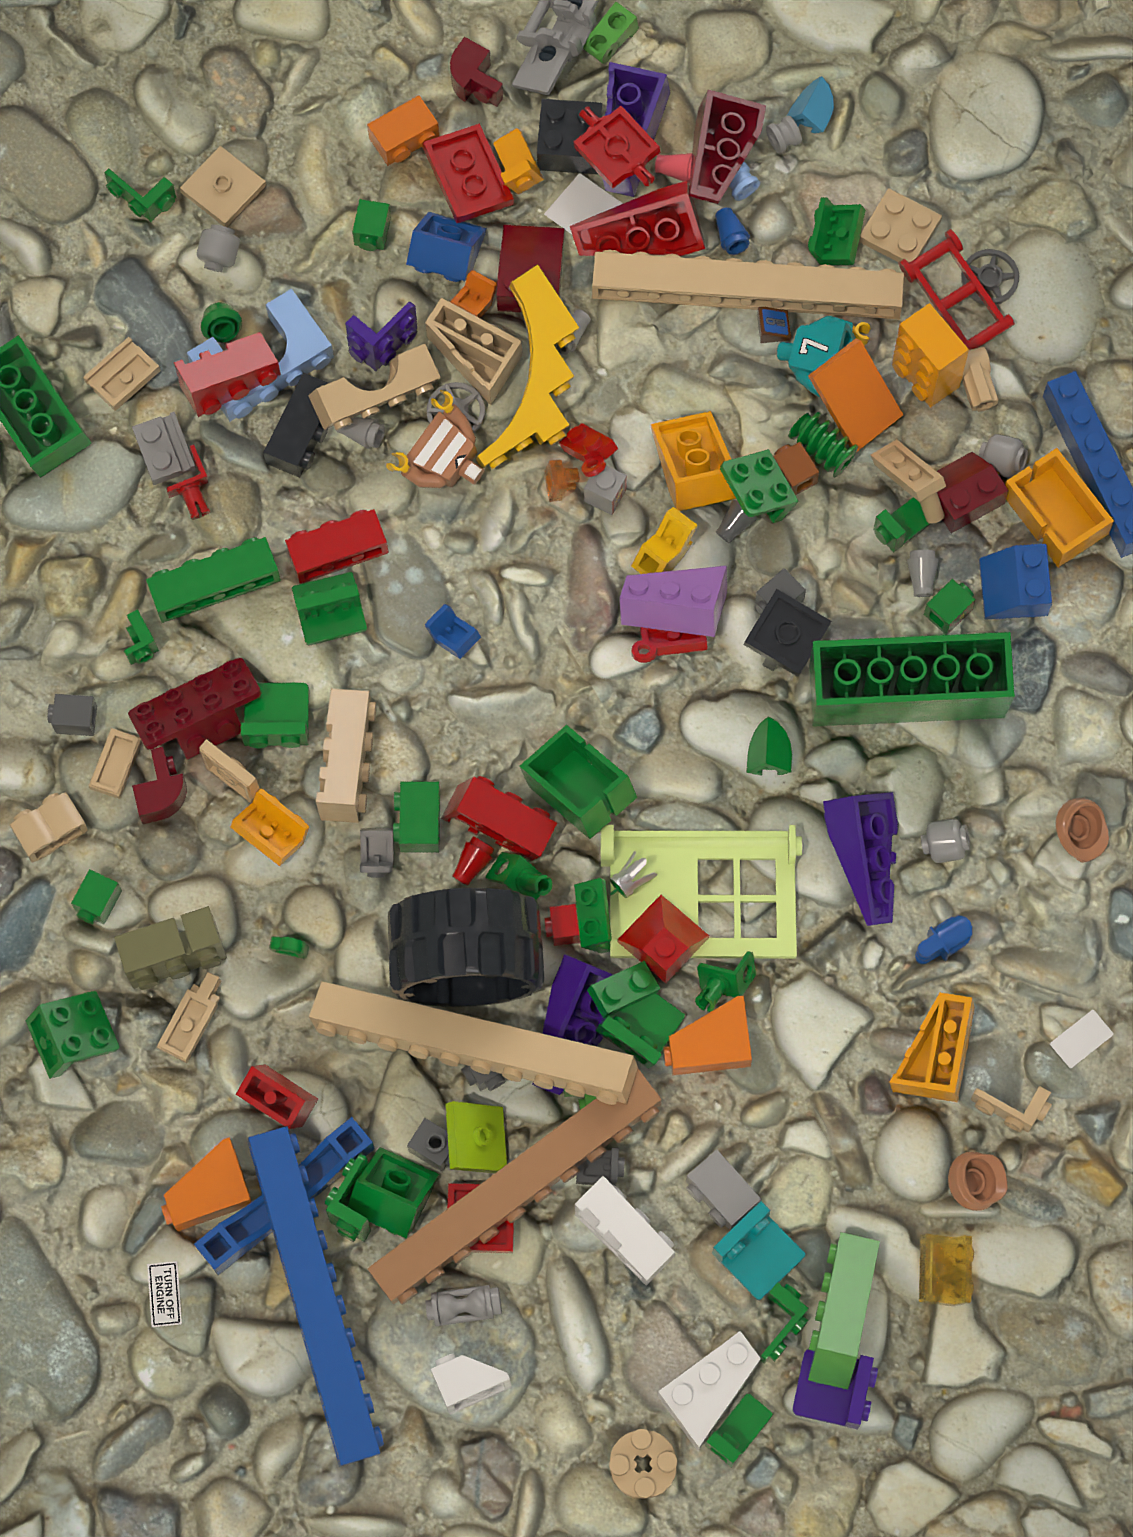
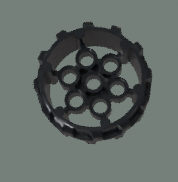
M453 888L406 897L399 903L393 904L388 911L389 984L392 992L396 993L398 999L421 1005L441 1007L483 1006L505 1003L531 996L534 991L541 989L544 983L539 904L533 897L523 895L517 891L504 889Z

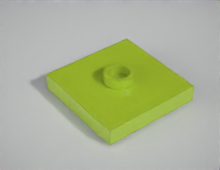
M456 1101L446 1103L450 1169L495 1174L506 1166L503 1107Z

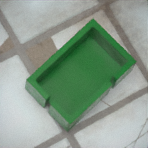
M567 724L519 765L529 788L589 839L611 821L609 816L611 813L617 816L637 798L629 776L591 744H587L585 739Z

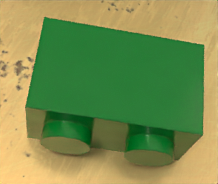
M400 781V792H394V811H400L399 823L393 824V842H399L400 852L439 853L441 795L439 782Z

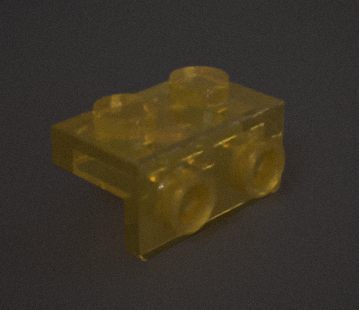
M920 1235V1303L954 1307L971 1302L974 1290L972 1281V1262L974 1259L972 1236Z

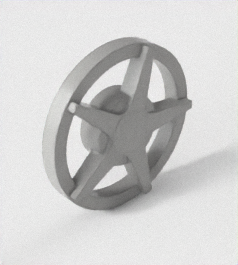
M459 382L447 383L439 387L431 395L427 404L429 424L433 420L432 414H437L438 412L443 414L444 412L442 409L432 408L433 405L431 404V398L437 399L442 394L440 390H444L452 395V404H455L469 420V423L473 424L472 430L475 433L482 425L485 417L484 402L478 391L470 385ZM451 389L466 390L471 395L463 400L455 398ZM475 399H477L480 405V414L477 421L468 414V405Z

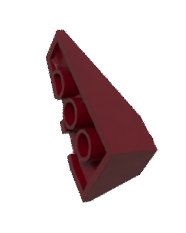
M707 90L698 108L695 124L689 197L715 204L720 202L762 132L766 105Z

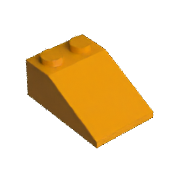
M711 411L651 424L668 491L678 511L736 499L720 471L722 463L731 460V457Z

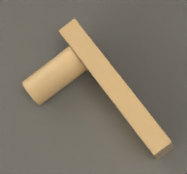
M897 439L871 454L876 467L920 502L928 523H937L944 518V512L937 494L939 490L946 487L943 476Z

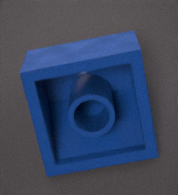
M428 212L412 232L406 265L413 266L416 271L421 273L434 272L444 275V278L449 281H465L468 273L474 268L487 228L467 222L456 223L453 218Z
M1046 544L1014 545L979 559L984 620L1048 616L1052 606Z

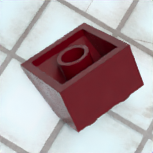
M970 452L937 470L943 476L946 487L939 490L937 494L944 512L942 520L951 534L1005 504L1009 490L994 467L974 452Z

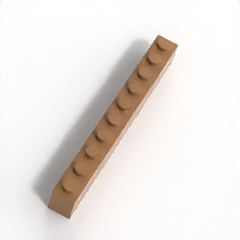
M637 1069L627 1104L616 1102L615 1105L603 1103L596 1098L367 1268L369 1273L393 1305L398 1301L401 1304L406 1303L418 1293L415 1288L424 1281H427L428 1284L433 1283L445 1273L443 1267L454 1260L457 1264L472 1253L470 1247L479 1240L483 1244L488 1242L499 1233L498 1226L506 1220L509 1223H513L526 1213L524 1207L535 1200L537 1203H540L553 1192L550 1187L560 1180L563 1183L568 1182L580 1172L577 1167L585 1161L589 1160L590 1163H593L607 1152L604 1147L613 1140L617 1143L622 1142L633 1133L631 1127L640 1120L647 1123L660 1112L658 1107L661 1105L662 1099L640 1070Z

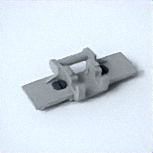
M538 0L539 2L524 30L519 31L516 37L518 42L531 47L512 83L514 88L545 95L550 94L566 62H571L573 57L580 54L597 22L594 10L599 0ZM549 8H552L556 16H558L552 29L542 27L536 32Z

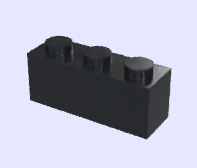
M306 373L302 374L263 452L267 465L299 478L304 469L308 470L311 467L315 457L313 450L317 442H323L328 428L323 429L308 395L316 388L328 384V382Z

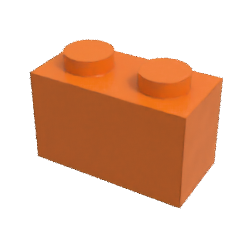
M420 95L367 124L369 139L387 166L394 162L404 161L412 152L421 147L423 148L424 141L439 137L438 122Z

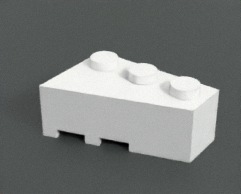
M602 1176L575 1203V1216L647 1286L674 1258L675 1251L672 1249L674 1243L662 1231L657 1233L649 1225L651 1222L640 1209H634L626 1200L627 1198L622 1191Z
M741 1331L658 1391L659 1399L697 1451L702 1447L732 1401L759 1365L761 1358Z

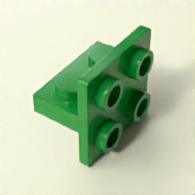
M352 572L292 587L306 645L310 646L367 631L358 587Z

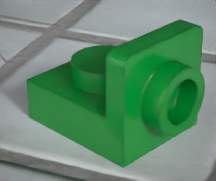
M137 609L127 614L131 625L126 627L134 645L125 649L124 653L131 665L136 662L138 664L145 663L153 658L154 653L159 651Z

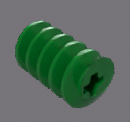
M819 411L811 416L808 412L796 421L789 431L788 437L793 440L798 438L797 443L800 442L803 447H806L808 455L813 456L816 454L815 461L818 464L825 463V471H834L833 477L835 478L852 462L858 445L855 444L847 449L845 446L849 440L848 436L837 440L836 438L840 432L839 428L828 432L831 421L826 420L820 424L818 421L822 413Z

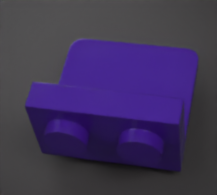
M411 301L408 302L378 333H375L353 315L345 323L349 354L359 363L364 361L374 371H377L382 365L387 366L395 358L396 351L403 344L408 345L417 335L416 306Z
M807 1349L803 1355L792 1408L793 1413L796 1416L858 1430L861 1420L867 1422L869 1418L871 1401L866 1400L868 1387H875L878 1368L872 1367L874 1358L860 1355L859 1359L856 1360L847 1390L808 1380L814 1351Z

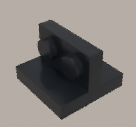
M776 589L743 645L765 657L762 665L769 670L774 671L778 665L799 677L811 657L813 641H821L832 621Z

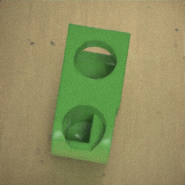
M615 2L590 33L583 49L602 64L607 63L618 47L620 48L628 37L632 38L638 31L637 17L618 2Z

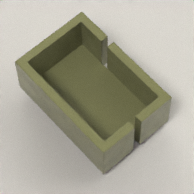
M209 906L180 915L185 929L182 932L178 931L175 918L173 917L114 937L125 974L133 989L139 987L140 990L155 987L158 985L159 980L171 977L173 980L180 979L189 975L190 970L199 967L210 969L220 965V960L227 958Z

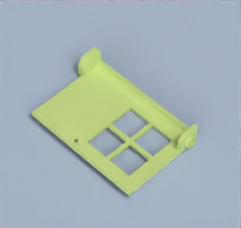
M606 825L601 829V867H610V878L622 870L634 851H636V854L628 867L641 858H646L647 862L633 878L632 882L650 873H657L656 877L634 889L633 894L627 898H624L618 891L614 895H610V928L612 937L610 942V958H635L617 942V939L662 895L697 925L698 903H734V938H709L691 958H743L746 952L750 951L753 952L754 958L797 959L796 856H802V836H796V825H789L788 831H614V825ZM698 860H733L734 895H698ZM740 860H775L776 895H740ZM610 882V893H611L615 888H614V886L612 885V883ZM740 903H776L777 938H741Z

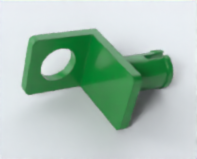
M507 852L500 853L485 876L489 881L504 884L510 890L533 897L536 901L540 895H547L551 891L553 884L551 878L540 873L522 856ZM509 861L507 868L502 873L497 874L499 868Z
M747 951L734 971L699 963L697 971L702 991L695 998V1003L703 1011L708 1006L707 1012H711L722 995L733 998L743 996L756 976L753 952ZM747 966V974L743 980V973Z

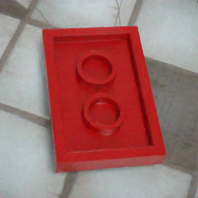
M480 123L423 142V150L456 223L514 204L512 193L501 177L502 171Z

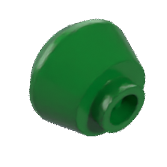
M218 302L211 304L204 311L200 326L201 332L206 339L214 337L218 343L230 341L241 331L242 318L227 303Z

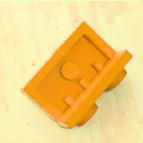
M260 788L256 792L253 802L232 820L230 828L280 866L304 844L309 825L299 815L294 814L282 805L275 796L268 794Z

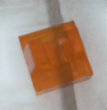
M551 460L548 462L544 471V478L549 502L562 501L566 491L576 489V482L580 480L578 468H563L562 460Z

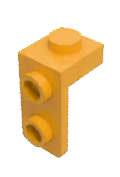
M516 128L494 141L493 145L506 170L501 173V177L505 185L519 195L544 180L521 130Z

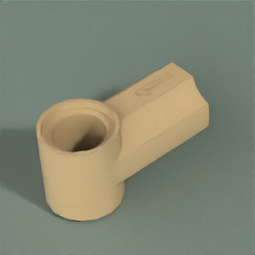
M985 347L969 350L961 380L972 411L978 412L989 410L997 405L999 401L990 376V360Z

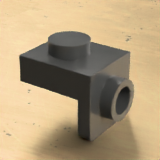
M361 828L360 872L367 873V877L371 878L386 877L387 873H391L394 868L393 828Z
M612 1148L611 1151H607L593 1163L587 1160L577 1167L580 1172L576 1175V1184L594 1185L604 1176L612 1185L616 1186L617 1177H624L625 1158L618 1157L619 1148Z

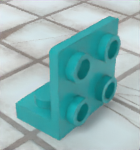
M762 1201L733 1227L712 1250V1254L758 1301L767 1295L777 1282L779 1283L805 1258V1252L769 1217L771 1210Z

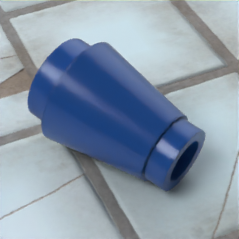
M726 207L717 211L715 218L722 249L731 255L745 251L750 244V234L731 208Z

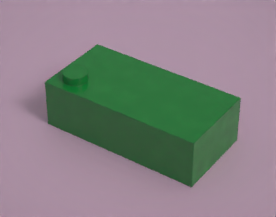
M18 335L1 346L0 421L30 467L41 478L92 444V442L23 339Z

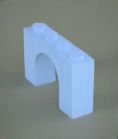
M292 288L265 304L268 318L287 343L284 357L279 362L281 375L277 376L276 380L269 385H260L250 390L244 398L231 400L223 404L220 409L229 422L235 418L240 419L247 416L253 407L261 402L273 400L279 391L285 387L297 385L303 373L308 374L315 369L321 370L334 358L331 343ZM211 337L187 352L189 363L199 360L201 352L209 350L211 355L223 350L215 338Z

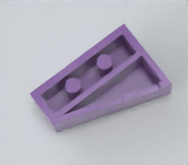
M727 566L627 575L620 595L621 625L715 637L727 596Z

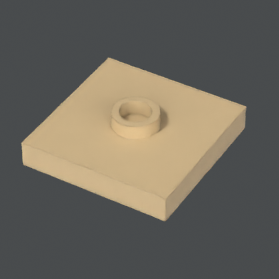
M219 146L180 187V191L221 225L228 227L267 185L264 179L223 147Z
M206 739L199 747L206 769L248 802L252 803L256 792L260 789L257 779L237 759L230 758Z

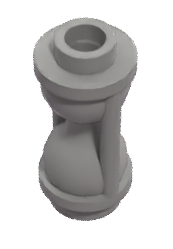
M490 1285L431 1293V1300H425L428 1321L434 1320L435 1326L494 1319V1315L502 1314L499 1287L490 1288ZM468 1295L464 1299L455 1298V1296ZM462 1312H467L471 1314L465 1316H457Z

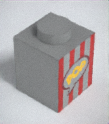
M606 466L601 473L589 478L584 487V502L613 515L627 489V475Z

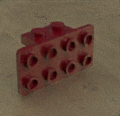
M236 658L205 674L198 675L176 688L169 689L147 702L140 703L129 710L128 715L147 750L154 749L176 738L186 760L200 754L199 747L206 739L217 746L241 734V723L235 709L259 698L262 692L245 661L242 658Z

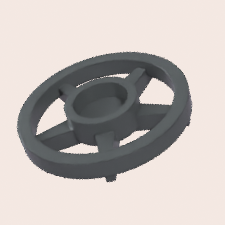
M984 249L972 254L966 260L984 289L991 290L996 298H991L995 305L1005 302L1016 291L1019 282L1018 267L1014 260L1006 253L995 249ZM992 256L990 264H986L981 268L970 265L980 257ZM996 257L1007 262L1013 273H1002V270L995 265ZM961 272L962 286L967 283L963 272ZM1014 279L1011 289L1002 296L999 290L1001 282ZM977 292L969 296L974 301L984 304L979 295L976 294Z

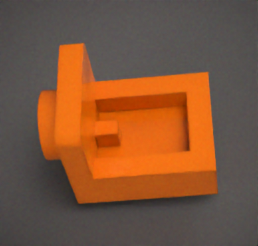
M471 270L467 275L465 286L450 303L481 318L492 306L497 283Z

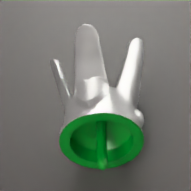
M634 851L622 870L610 878V882L615 888L610 895H614L618 891L624 898H627L633 894L634 889L656 877L657 873H650L632 882L633 878L647 862L646 858H641L628 867L636 854V851Z

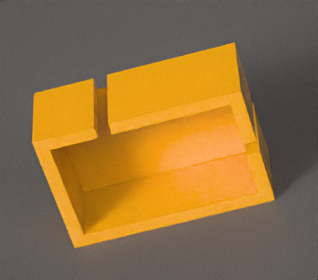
M929 303L899 324L892 366L899 377L906 378L909 383L912 382L914 384L912 386L914 395L920 401H925L931 408L960 387L969 349Z
M1058 448L1034 462L1032 469L1028 466L1005 483L1009 490L1006 501L1038 541L1043 538L1042 544L1047 545V554L1058 568L1110 533L1114 520Z

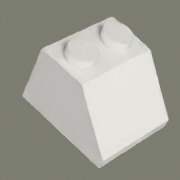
M454 1353L436 1360L437 1366L431 1368L433 1377L450 1415L512 1388L507 1372L464 1355L455 1357Z

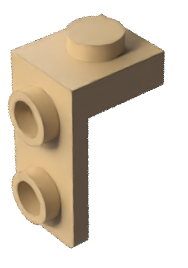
M1041 1086L1038 1087L1024 1114L976 1088L971 1097L979 1111L989 1116H992L993 1113L1005 1119L1004 1124L1017 1132L1024 1130L1029 1133L1036 1119L1043 1122L1052 1105L1047 1102L1051 1092Z

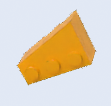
M939 992L920 1026L919 1033L911 1047L909 1046L896 1074H893L889 1082L892 1092L958 1103L975 1010L972 997Z

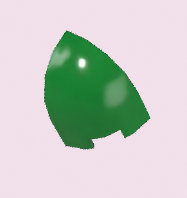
M768 716L758 725L749 743L746 773L761 776L762 770H776L777 775L791 773V741L779 722Z

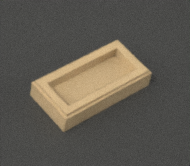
M111 728L90 781V790L118 799L121 798L142 744L140 737Z

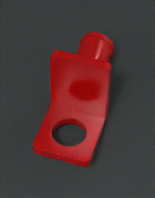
M194 444L189 446L190 452L200 474L169 486L166 490L169 498L177 495L183 496L191 515L190 517L192 520L200 518L196 505H198L203 517L209 514L210 510L200 490L202 485L208 483V477Z

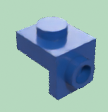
M444 604L425 624L435 643L459 659L481 638L478 630L457 617L453 609L447 604Z

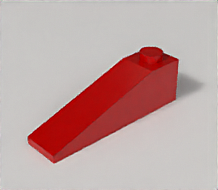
M688 181L654 190L570 226L579 256H595V252H603L605 250H615L621 254L646 252L650 255L676 254L683 256L705 249L693 197H689Z

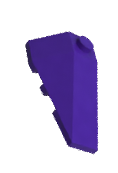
M893 792L849 796L823 801L824 818L829 838L867 926L892 923L895 885L890 879L891 864H896V853L891 851L892 836L897 835L898 832Z
M565 954L552 983L542 1034L598 1046L603 1037L595 1030L603 1020V1017L587 989L591 985L614 974ZM554 1086L552 1089H544L561 1095L563 1092V1088Z

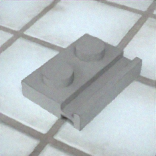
M175 412L163 418L160 416L132 426L153 485L179 477L184 472L196 470Z

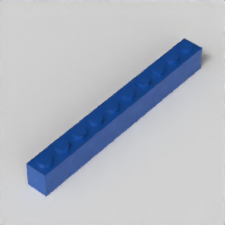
M286 1126L248 1137L247 1143L338 1465L341 1467L378 1456L380 1454L379 1447L384 1446L379 1426L373 1427L369 1414L375 1413L373 1402L369 1393L363 1394L360 1381L365 1380L364 1371L360 1360L354 1361L351 1348L356 1347L351 1327L345 1329L341 1316L346 1314V1308L342 1295L335 1296L332 1283L337 1282V1277L332 1262L326 1264L323 1250H327L328 1246L323 1230L317 1231L313 1218L319 1217L314 1198L308 1199L304 1186L309 1185V1179L305 1166H298L295 1154L300 1153V1147L296 1134H289L288 1127Z

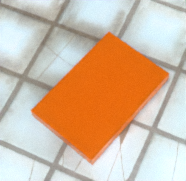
M854 339L808 375L843 437H849L847 442L849 447L855 444L858 445L856 452L903 416L902 411L859 339Z

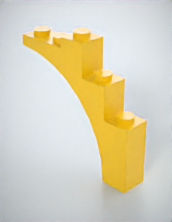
M538 265L512 281L509 286L521 308L528 331L530 349L528 381L521 404L509 426L494 443L475 458L482 468L489 465L491 469H494L507 460L505 456L507 452L513 448L519 452L533 443L531 439L533 435L540 445L546 441L553 445L566 436L563 430L569 426V423L549 394L553 392L555 397L571 387L568 382L573 379L574 375L555 346L558 344L560 348H563L576 339L574 333L577 332L579 326Z

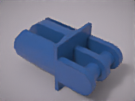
M957 915L945 920L934 928L932 926L929 927L928 938L918 945L915 954L916 961L919 964H927L941 955L946 962L949 956L969 943L972 936L970 920L964 916Z

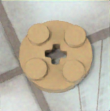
M638 1429L625 1434L614 1445L611 1451L609 1468L614 1484L622 1493L631 1498L648 1499L660 1496L671 1486L676 1475L677 1458L674 1448L664 1436L655 1431ZM636 1457H650L649 1465L652 1467V1470L649 1473L645 1470L640 1473L636 1472L637 1463L634 1461Z

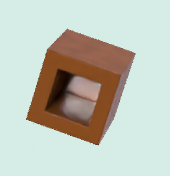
M800 442L793 446L790 444L784 445L775 452L773 457L795 495L818 484L819 470Z

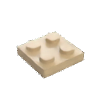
M888 188L861 232L859 242L897 262L905 259L909 263L922 254L940 224L942 215Z

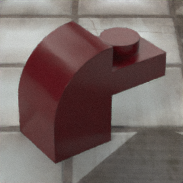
M466 37L461 40L454 50L450 60L453 90L464 102L473 93L480 102L485 104L489 102L498 107L503 99V83L485 74L491 66L490 50Z
M163 747L151 749L157 780L132 786L138 814L143 825L171 817L181 808L186 798L187 785L183 773L175 775L177 771L173 756H167Z

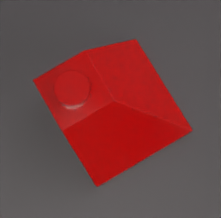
M660 895L617 939V942L640 962L645 961L648 968L663 982L667 983L709 939L710 935L664 896Z

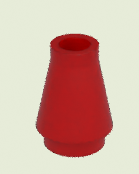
M473 836L469 842H465L452 877L468 886L493 859L491 855L495 849Z

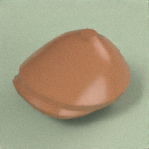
M1075 798L1063 804L1058 811L1055 822L1058 838L1062 846L1071 856L1082 863L1094 860L1105 851L1109 840L1108 828L1101 808L1092 800L1085 798Z
M966 1152L958 1156L951 1164L948 1185L954 1199L961 1206L977 1211L989 1208L1006 1195L1007 1177L1002 1162L996 1156L979 1152Z

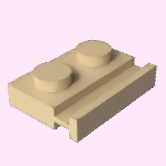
M128 337L90 370L83 379L87 385L94 389L95 393L116 411L160 372V367Z

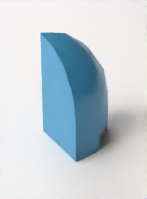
M822 76L814 80L802 91L787 116L789 115L793 118L797 126L801 124L812 128L811 133L824 132L834 109L833 94L829 84Z

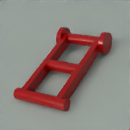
M950 229L945 232L946 239L911 262L908 263L905 259H902L898 264L906 279L910 283L915 280L918 282L940 316L966 347L971 350L987 343L1015 325V322L1009 314L1003 316L960 254L964 250L963 245L955 232ZM949 252L969 282L940 300L920 270ZM977 292L996 322L967 340L947 310Z

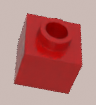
M576 904L550 907V917L544 918L546 937L553 936L554 946L580 943Z

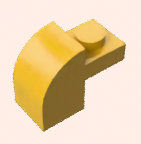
M672 507L666 512L655 535L642 544L631 567L640 574L672 571L693 542L690 540L698 525Z

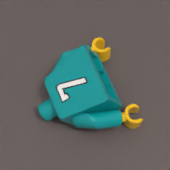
M825 316L810 323V325H802L797 328L794 343L780 342L777 348V357L780 361H788L796 380L811 393L820 397L808 375L854 339L861 340L864 346L867 345L870 338L861 335L859 332L868 334L871 328L866 322L853 326V323L833 316Z

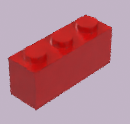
M375 509L356 511L347 519L327 521L318 529L309 532L307 530L298 531L285 540L288 554L300 584L389 553L387 541Z

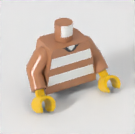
M440 390L445 396V402L439 405L436 399L431 398V404L435 408L444 410L443 414L441 412L436 414L407 456L401 452L391 453L399 460L397 467L392 463H386V467L392 472L401 471L403 477L420 488H442L445 485L453 487L461 476L475 485L484 473V469L472 461L477 454L475 434L466 416L455 404H452V395L447 391Z

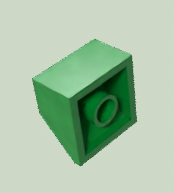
M379 1147L356 1180L348 1208L368 1218V1222L384 1228L394 1235L407 1239L421 1216L439 1174Z

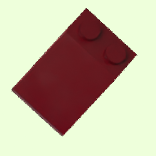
M503 225L496 294L497 311L522 313L509 286L512 281L536 265L540 267L560 297L565 228Z

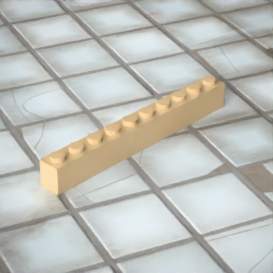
M605 250L603 252H595L592 299L757 310L758 307H770L796 313L900 320L904 273L896 272L893 269L871 271L865 270L862 267L835 268L827 264L812 267L804 266L797 262L783 265L773 264L767 260H760L754 263L743 262L737 258H729L724 261L712 260L706 256L681 258L676 254L651 256L646 252L621 254L615 250Z
M321 981L309 1015L316 1031L325 1036L334 1037L335 1034L347 1036V1039L358 1044H365L368 1041L376 1043L380 1048L387 1051L395 1052L397 1049L408 1051L410 1055L420 1059H427L430 1056L438 1058L442 1063L449 1066L457 1067L459 1064L471 1066L472 1070L482 1074H489L490 1071L501 1073L504 1078L511 1081L530 1080L534 1081L533 1083L536 1086L544 1089H552L553 1086L565 1089L567 1093L573 1096L584 1097L585 1094L596 1096L599 1101L615 1105L616 1102L627 1104L638 1069L634 1055Z

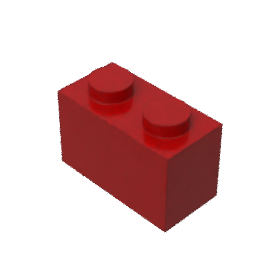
M266 1064L251 1066L236 1092L237 1096L283 1126H287L288 1129L303 1127L318 1101L317 1097Z

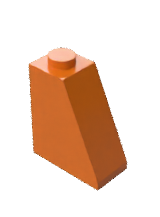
M744 996L733 998L669 1036V1046L663 1047L665 1067L671 1066L672 1076L751 1067L752 1056Z
M230 1137L223 1139L164 1194L166 1204L161 1206L167 1225L173 1223L175 1229L181 1231L241 1210L252 1202Z

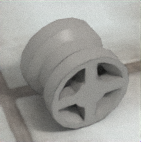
M789 115L782 118L781 123L777 125L772 123L766 126L768 139L774 150L779 154L786 151L787 146L791 144L796 146L802 143L799 128Z

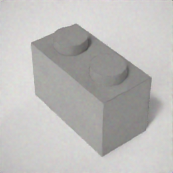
M718 1150L714 1151L687 1175L686 1182L689 1184L686 1187L687 1191L698 1203L703 1200L711 1209L708 1214L720 1228L725 1225L731 1230L762 1200Z

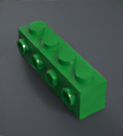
M266 537L247 539L241 546L230 550L228 548L216 550L210 557L201 560L190 559L179 568L170 571L168 569L159 570L146 579L161 623L281 581Z

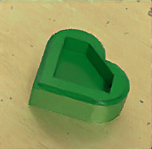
M272 936L269 949L275 953L305 959L308 955L309 946L306 942L295 938Z

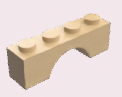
M426 344L398 354L389 362V378L382 389L375 391L362 390L353 386L344 377L316 388L308 396L323 429L325 430L332 426L335 427V430L342 429L353 423L351 419L353 417L362 415L363 419L380 412L378 407L388 403L391 408L407 400L406 395L415 392L417 396L433 390L432 384L441 377Z

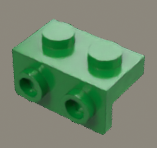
M827 197L820 198L819 207L815 210L814 214L815 225L813 234L808 241L809 252L820 265H854L866 212L861 204L833 205Z
M602 878L574 884L581 948L601 954L610 952L612 937L606 881Z

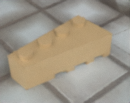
M331 688L326 731L329 732V737H325L323 744V762H326V767H320V792H317L316 805L321 820L359 823L360 813H366L367 794H362L363 782H369L370 763H365L366 751L372 752L373 733L368 732L369 721H375L376 702H371L369 691Z

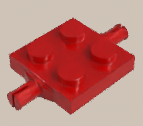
M588 106L585 107V111L582 109L579 116L589 127L583 135L573 141L574 148L613 189L633 175L645 187L649 186V182L652 184L655 177L645 168V165L661 153L660 146L622 106L601 118H598Z

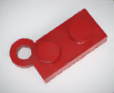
M583 423L569 430L567 436L559 441L564 452L584 462L581 470L586 477H593L601 473L606 467L605 460L618 450L613 439Z
M640 627L641 640L633 644L631 654L637 662L647 663L654 660L656 656L708 650L707 637L704 635ZM641 649L649 650L646 654L639 653Z

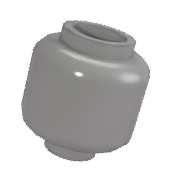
M213 224L210 229L202 231L197 249V257L205 262L204 268L222 272L223 267H232L235 264L240 244L239 238L234 235L235 230Z
M995 434L988 442L982 443L979 457L990 463L999 476L1011 478L1024 470L1028 450L1024 448L1022 441L1018 438Z
M957 819L929 823L926 835H921L924 854H930L932 860L936 863L963 859L966 850H970L967 826L961 825Z

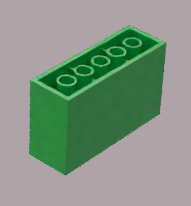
M1011 632L813 641L809 663L812 727L1005 718L1015 697Z

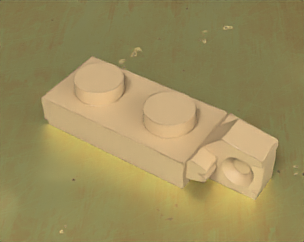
M207 972L200 987L193 984L190 990L187 989L157 1045L159 1050L188 1063L218 1007L217 1004L220 997L215 994L222 982L218 976Z

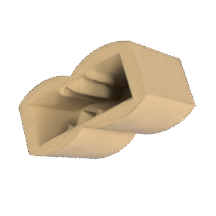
M66 792L60 795L59 793L49 795L42 801L43 805L38 809L21 811L10 824L13 833L32 863L48 856L60 846L74 841L88 831L84 820Z

